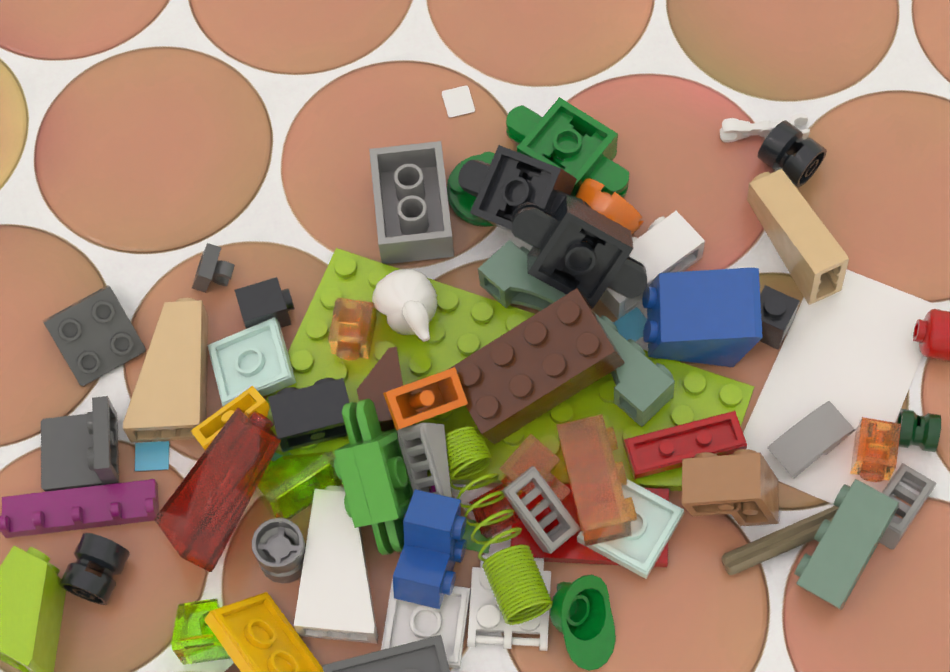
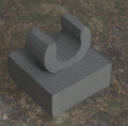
M207 243L192 285L193 289L206 293L211 281L222 286L228 285L235 265L227 261H218L221 247Z

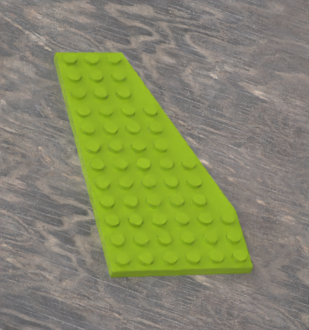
M336 248L289 348L288 355L296 383L288 387L300 389L312 386L315 382L324 378H343L349 402L358 403L357 388L388 348L397 347L403 385L451 368L535 314L510 305L505 308L498 301L427 278L432 283L437 294L436 312L429 322L430 339L423 342L416 334L401 335L388 325L387 315L379 312L372 302L373 292L377 283L391 272L399 270V268ZM644 350L645 356L655 365L660 363L671 372L675 384L673 398L643 427L614 403V387L616 385L612 375L609 373L495 445L483 436L492 456L491 463L485 469L472 476L457 480L452 479V484L467 485L483 475L494 472L498 473L499 477L493 483H512L531 466H535L544 480L552 484L608 486L615 473L643 488H669V491H682V467L634 479L623 445L624 439L736 411L741 426L755 386L676 360L648 357V351ZM278 391L273 392V393H271V394H268V396H267V398H266V401H267L268 404H269V399H268V397H269V396L276 395ZM465 405L418 422L444 424L445 434L460 427H477ZM269 407L259 447L336 474L334 468L336 456L334 451L350 442L348 436L282 452L277 439L271 408ZM427 470L428 477L432 476L430 470ZM492 476V477H488V478H486V479H483V480H481V481L475 483L474 485H478V484L487 482L488 480L494 478L495 476Z

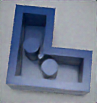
M414 490L403 520L404 546L393 574L394 599L440 609L444 595L452 594L456 579V572H453L455 562L462 563L467 540L462 539L467 518L461 516V499Z

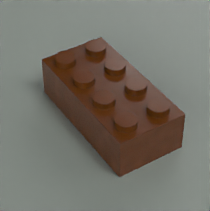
M576 288L451 368H456L468 402L465 406L480 433L495 445L622 366L625 362L588 301Z

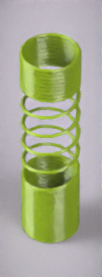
M476 426L460 427L445 434L450 486L455 490H461L456 499H459L466 490L487 486L498 479L499 474L494 472L471 481L465 487L454 486L452 479L466 478L482 471L491 463L492 456L483 435ZM495 476L494 478L488 480L487 482H484V483H481V484H478V485H474L475 483H477V482H479V481H481V480H483V479H486V478H488V477ZM502 491L491 493L472 505L461 503V507L468 508L464 517L467 518L468 513L473 508L488 506L502 500L505 497ZM497 495H501L500 497H498V498H496V499H494V500H491V501L482 503L483 501H485V500H487V499H489V498H491V497H494V496H497ZM513 509L497 512L480 523L466 521L467 525L476 526L471 534V540L476 544L483 545L479 551L478 558L483 561L482 568L487 576L488 583H490L491 590H493L500 612H502L503 619L505 620L504 623L509 625L532 620L547 612L553 604L529 546L515 545L502 549L487 559L482 557V552L490 544L509 540L521 533L522 528L516 527L496 535L489 541H477L474 537L476 531L481 526L492 525L511 517L515 511ZM505 513H509V514H507V515H505V516H503V517H501V518H498V519H495V520H493V521H490V520H492V519H494V518H496V517H498V516H500V515H503V514H505ZM515 532L509 536L503 537L509 533Z

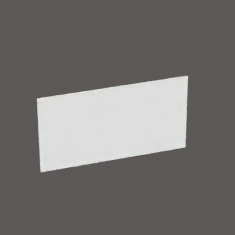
M846 270L840 292L810 305L803 298L743 432L747 449L762 454L779 482L831 504L834 503L844 484L851 487L853 481L857 479L869 486L923 356L919 349V342L913 341L916 321L918 319L924 320L930 310H942V307L850 270ZM830 401L852 425L855 431L827 455H821L796 478H793L767 447L807 415Z

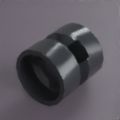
M784 120L766 137L758 151L757 157L774 170L781 168L795 186L801 187L817 171L826 156L827 150L811 138L803 140L802 131L787 120Z
M83 533L74 552L77 561L68 564L59 584L66 591L82 599L100 605H107L116 586L113 576L122 573L130 552L110 539L92 533ZM86 567L102 573L101 577L85 571Z

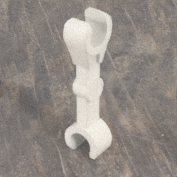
M795 114L791 117L789 123L794 126L806 125L808 117L805 114ZM735 118L724 119L720 129V138L723 142L729 143L748 138L750 135L767 137L781 122L761 121L759 123H750ZM799 129L803 133L802 139H807L810 129Z

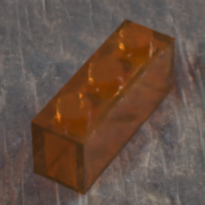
M602 414L558 424L559 443L585 546L632 536L630 522L636 521L637 517L632 497L624 498L621 486L627 485L622 461L617 463L614 461L612 451L618 450L614 428H606Z

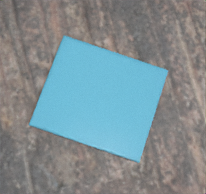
M636 307L613 323L618 333L627 341L632 339L636 342L643 337L647 318Z
M169 441L135 443V471L169 469Z

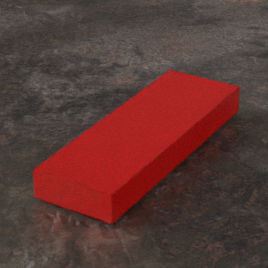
M736 411L624 439L623 443L634 479L682 467V459L695 458V455L698 453L709 452L722 456L733 454L737 450L747 449V443Z

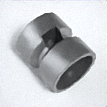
M284 518L269 519L262 523L254 532L252 551L264 575L273 582L282 584L293 582L301 577L306 544L298 526Z

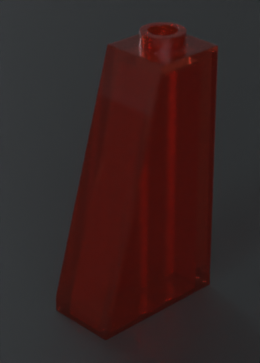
M239 407L235 410L154 518L181 558L209 572H212L218 563L281 442L271 430L274 424L258 411H254L250 415Z

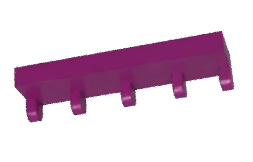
M155 479L2 497L0 532L5 538L159 520L158 484Z

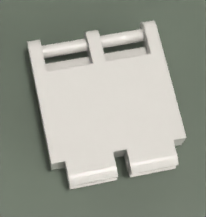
M482 555V557L487 559L490 555ZM535 558L534 561H536L537 568L541 572L540 575L547 587L546 590L550 594L551 571H543L544 558ZM483 561L480 562V567H472L467 647H476V643L502 644L503 649H512V645L539 646V651H547L549 610L524 623L515 625L504 623L505 620L503 619L502 612H500L493 590H491L490 583H488L487 576L482 568ZM477 631L504 633V636L477 635ZM512 633L540 635V638L512 637Z

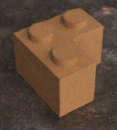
M741 449L735 451L733 455L722 456L709 452L698 453L695 455V458L682 459V505L692 517L731 514L740 526L779 524L778 478L762 454L754 450Z

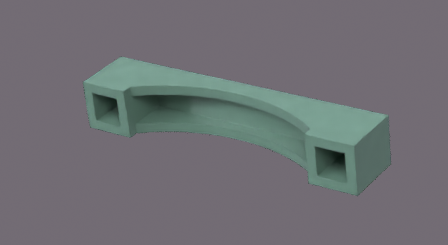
M510 240L478 268L480 286L505 308L510 304H517L541 311L565 296L566 294L527 273V255L530 251L523 246L517 247ZM596 314L625 364L610 372L616 385L614 387V403L643 427L673 398L675 384L673 375L664 365L660 363L655 365L649 360L637 342L632 339L627 341L621 336L609 318L603 315L599 317Z

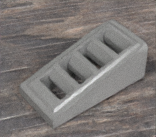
M419 423L397 430L399 445L413 492L415 489L429 492V486L435 485L436 492H433L434 494L452 497L444 424ZM427 470H430L432 476L428 477Z
M904 463L901 464L882 491L883 494L899 502L896 514L903 517L901 519L894 515L879 542L889 549H895L937 484ZM903 482L920 492L919 496L899 485V483ZM892 494L896 495L897 497L901 498L902 500L906 501L912 506L910 507L909 505L892 496Z
M531 466L502 490L543 552L551 554L581 529L535 466ZM533 481L536 487L520 499L516 493ZM541 494L543 500L529 511L526 505ZM549 506L551 512L537 522L535 517ZM557 519L559 524L546 534L543 529L553 520Z

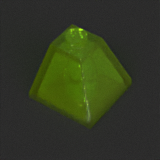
M332 451L281 456L275 461L269 460L257 467L254 475L249 477L254 491L272 517L288 520L312 504L314 489L325 490L327 486H340L343 484L342 479H339L335 472V455Z

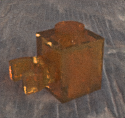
M343 298L336 299L328 336L332 354H336L339 358L345 360L369 359L377 321L373 302Z
M862 417L855 432L850 474L860 475L863 480L870 482L889 480L896 468L901 424Z
M531 433L499 468L500 473L505 476L501 480L505 487L531 466H535L561 502L571 491L551 474L560 464V459ZM531 481L516 494L518 497L522 492L526 495L536 486Z

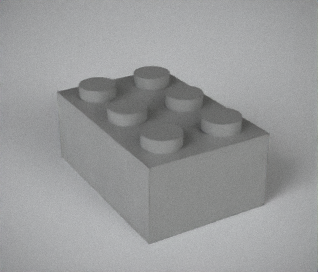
M441 141L369 149L381 262L384 264L454 257Z

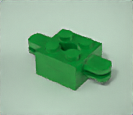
M560 97L543 117L523 105L513 108L508 113L506 118V134L510 139L519 144L517 152L559 167L575 177L577 181L572 190V196L576 197L581 184L587 178L605 185L601 192H606L610 195L616 192L621 197L626 195L629 184V171L612 161L617 154L618 133Z

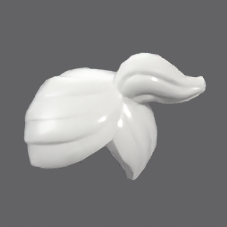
M399 269L386 275L377 283L372 296L374 307L382 314L387 315L388 325L401 335L416 334L423 342L430 339L429 322L434 317L437 308V294L432 283L425 274L415 269Z

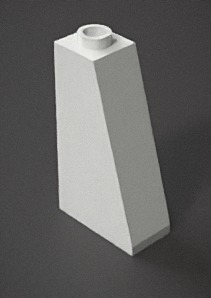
M327 486L325 490L314 489L294 627L298 635L302 637L377 644L378 632L361 527L354 528L353 520L345 510L344 498L346 494L344 487Z

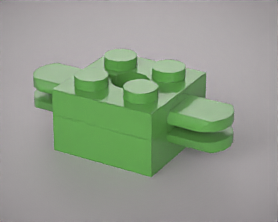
M363 399L358 403H346L342 409V416L350 443L334 451L336 456L334 459L335 472L338 478L342 479L346 494L344 498L345 510L348 516L352 518L354 528L372 525L380 554L388 555L393 554L394 551L402 552L404 546L403 520L413 495V489L399 445L397 430L395 428L381 431L375 405L371 399Z

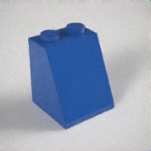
M759 268L659 273L652 283L646 286L643 292L642 304L644 308H647V321L643 330V340L645 343H648V357L734 367L763 338Z

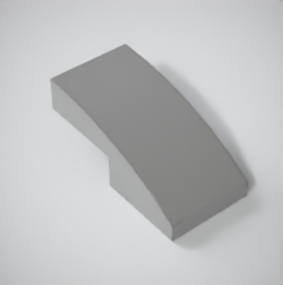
M828 401L791 427L767 448L793 478H796L821 455H827L851 435L855 429L836 407Z

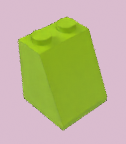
M13 545L0 565V660L21 672H54L66 590L59 584L61 578L58 576L60 570L49 563L50 558L41 551L29 547L26 552Z

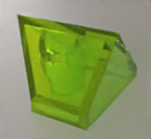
M218 599L178 604L171 645L173 652L183 665L231 658L204 621L210 611L220 608Z

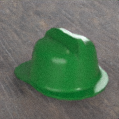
M592 574L581 576L572 583L561 582L557 584V592L552 598L553 604L549 613L551 622L563 634L570 659L579 668L588 671L599 669L609 660L616 641L615 625L607 585L600 577Z

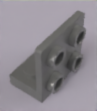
M109 285L43 320L81 386H85L146 351L144 344Z
M108 396L92 398V412H87V414L41 420V487L45 492L119 483L117 412Z

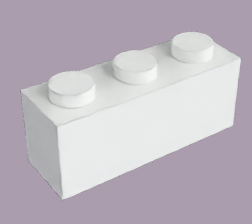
M675 211L666 218L662 216L656 219L650 225L648 231L639 238L632 237L634 249L629 256L645 266L647 286H649L659 273L683 272L700 260L703 255L705 240ZM607 287L600 300L619 319L642 302L643 293L630 299Z

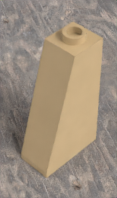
M782 169L773 173L764 172L756 176L749 183L747 201L808 305L840 292L849 262L845 251Z
M180 298L176 302L164 303L123 421V430L131 443L195 439L190 431L206 420L208 315L202 300Z

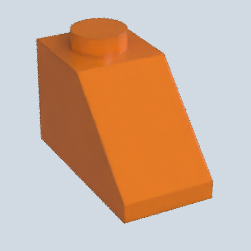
M455 367L383 393L396 430L468 404Z

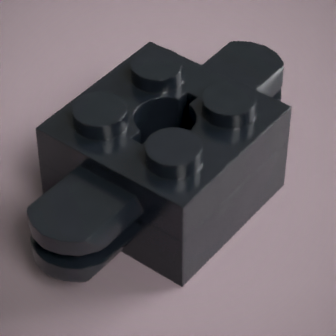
M498 145L491 164L479 160H469L459 172L458 179L461 188L476 197L470 214L512 232L513 212L524 202L534 203L554 214L565 196L568 195L591 208L582 199L571 195L577 181L575 177L559 167Z
M568 195L565 196L554 214L531 202H524L514 210L512 215L513 235L533 246L527 255V273L566 295L578 288L592 309L607 287L630 299L641 295L645 291L647 286L646 268L641 262L629 256L634 249L631 230Z

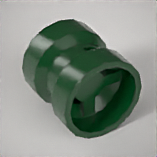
M900 409L895 430V446L908 448L911 445L919 446L923 451L935 452L941 432V415L927 413L925 416H919L913 410Z

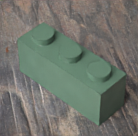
M857 479L853 481L851 487L846 484L842 486L833 505L839 507L832 521L824 519L814 537V540L819 542L812 556L805 553L794 573L800 577L796 583L799 587L840 610L844 607L899 508L898 501Z

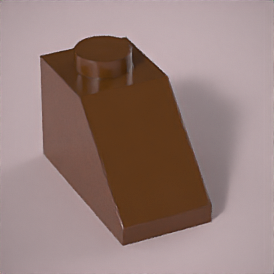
M397 347L388 348L357 388L359 401L371 399L374 402L381 431L395 429L383 393L403 386Z

